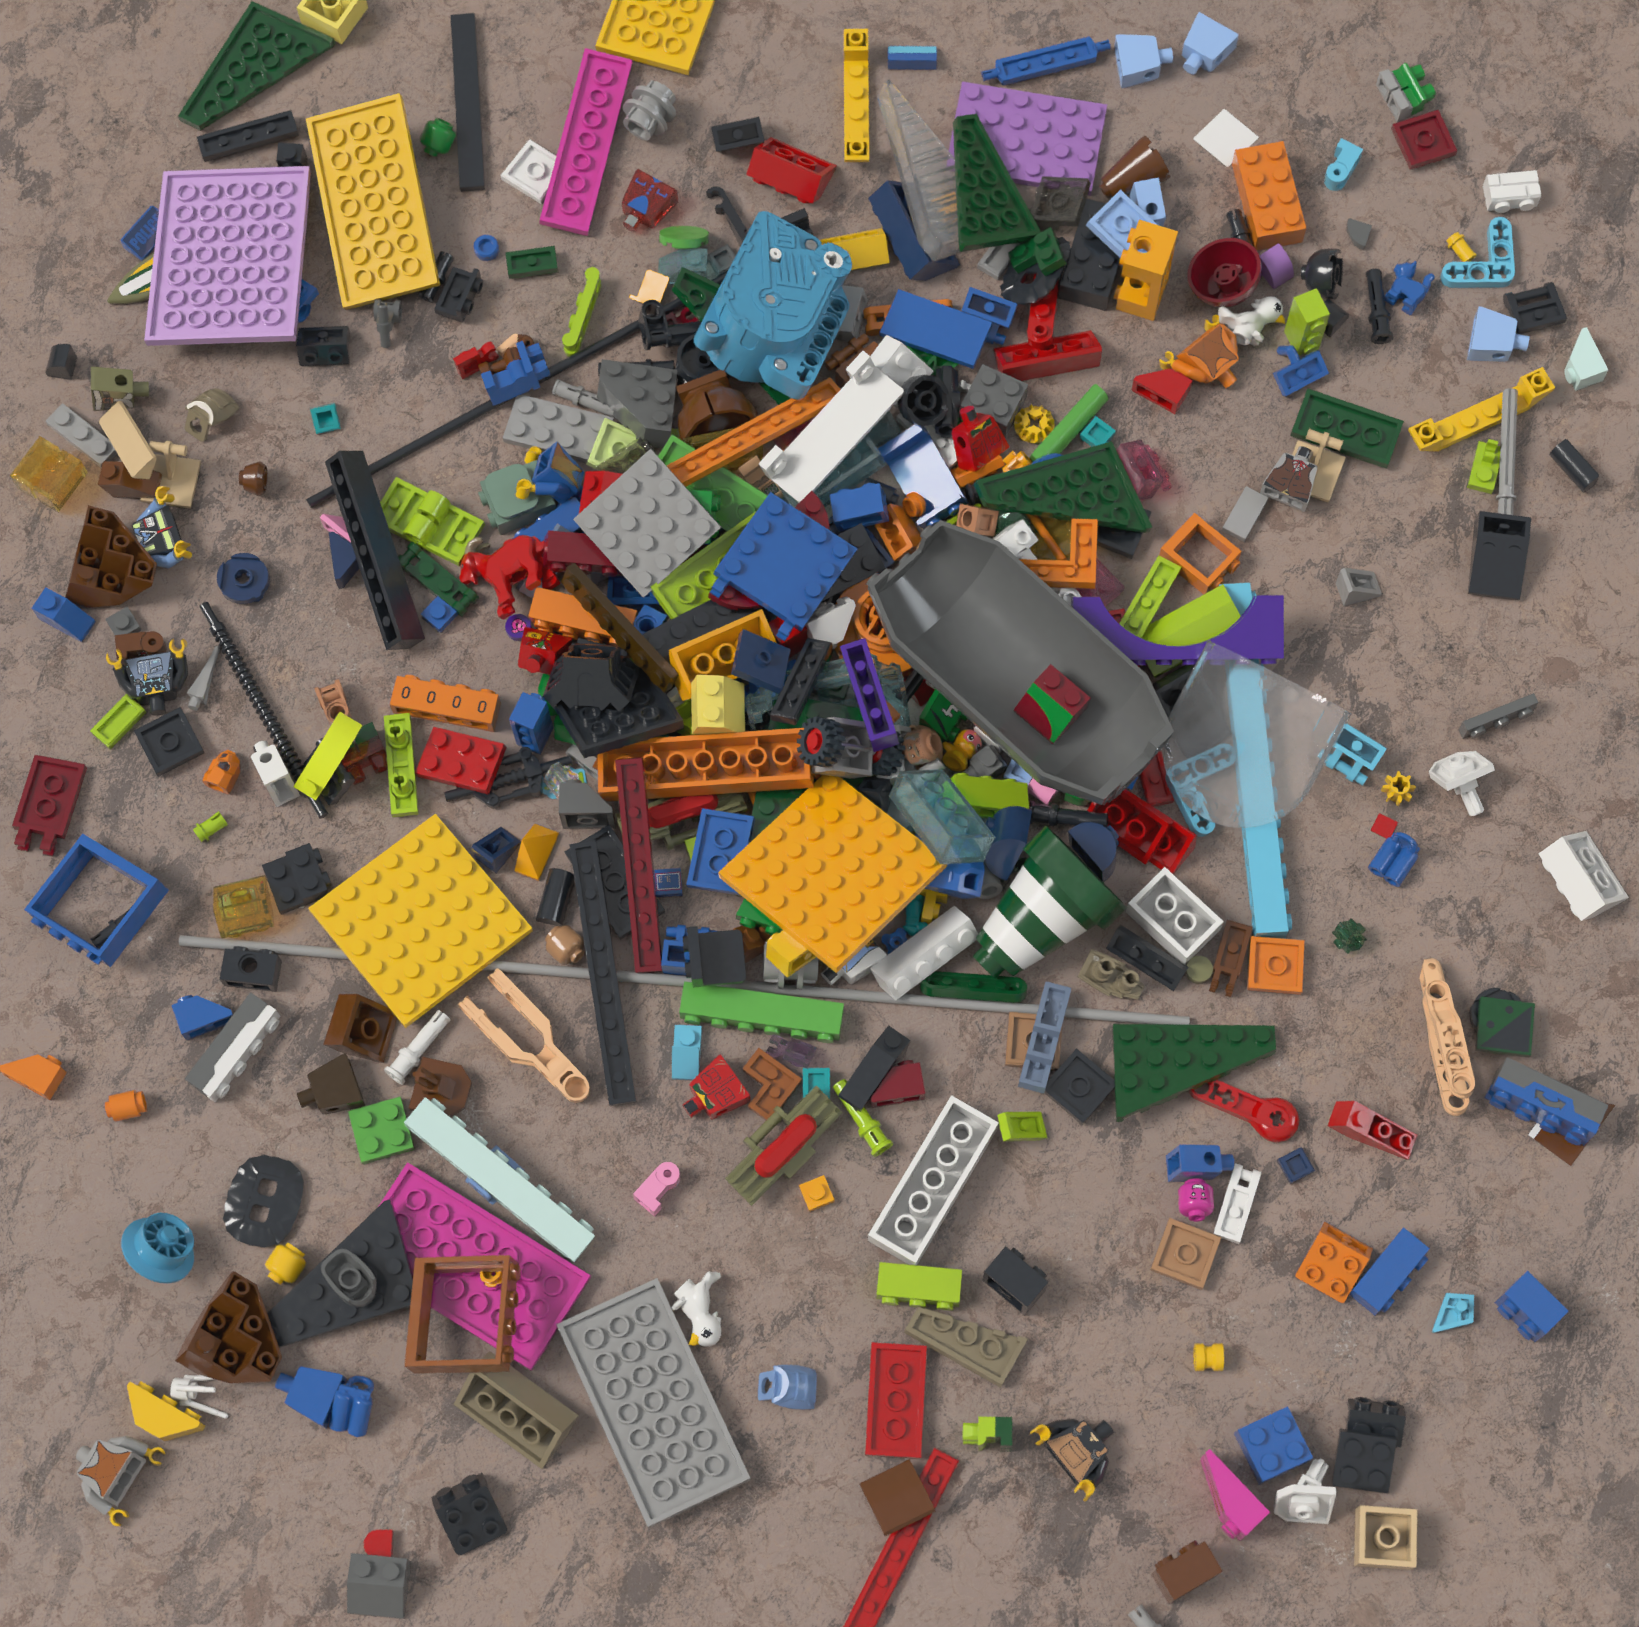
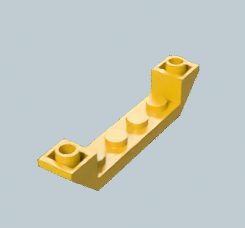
M844 29V162H869L868 29Z
M1543 367L1520 377L1517 386L1513 387V389L1518 391L1517 415L1529 410L1555 389ZM1503 392L1436 423L1433 422L1432 418L1410 427L1408 431L1420 451L1443 450L1501 423Z

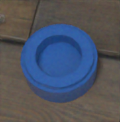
M491 235L478 237L474 242L475 255L483 261H490L496 258L499 253V245L496 238Z

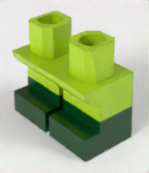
M978 1417V1423H963V1444L978 1445V1451H982L987 1443H1001V1452H1012V1417Z

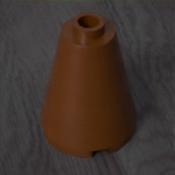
M1147 136L1141 137L1101 178L1102 184L1099 187L1106 198L1110 196L1113 198L1120 190L1126 195L1130 194L1134 182L1159 178L1161 183L1171 178L1168 174L1169 170L1158 150L1150 149L1148 146L1152 142Z

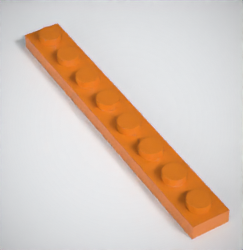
M828 378L811 387L803 399L796 400L791 398L668 464L667 467L687 487L817 416L841 389L831 378Z

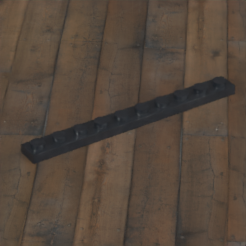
M596 840L569 844L609 1106L635 1103L637 1101Z

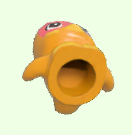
M967 729L962 730L957 735L953 745L949 742H943L942 746L946 750L942 760L943 763L953 771H964L967 769L968 760L981 749L982 741L980 736L975 731Z

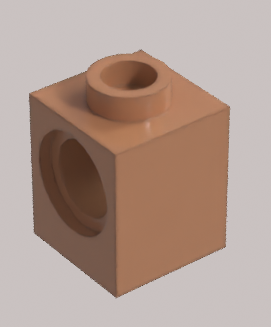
M960 504L956 526L980 535L994 537L999 511Z

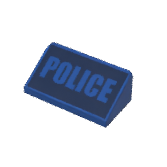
M153 205L147 209L121 238L123 248L141 261L155 249L159 210Z

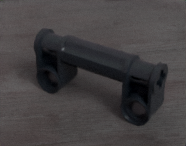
M653 299L643 303L638 318L642 343L646 351L650 350L651 347L665 346L670 348L680 346L683 340L696 334L701 324L700 321L668 325L663 305Z

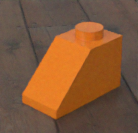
M37 1054L0 1065V1072L5 1077L48 1100H51L67 1074L61 1067L62 1062L51 1055L44 1058Z

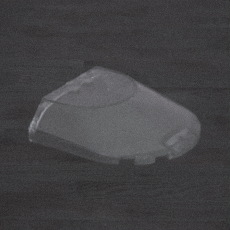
M1207 641L1168 718L1174 733L1164 746L1166 773L1175 790L1180 795V799L1201 817L1213 823L1234 828L1265 825L1286 816L1306 798L1317 781L1352 713L1236 652L1212 641Z

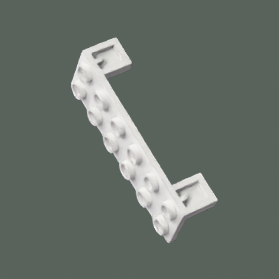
M864 351L846 368L850 380L783 452V450L775 445L759 463L764 474L798 503L810 491L814 492L904 394V390L875 367L871 357Z

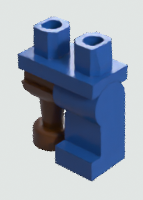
M520 341L516 343L517 347L505 350L502 360L492 365H489L488 362L478 364L493 406L526 393L531 388L533 390L541 388L538 380L551 375L539 343L525 347L524 342Z

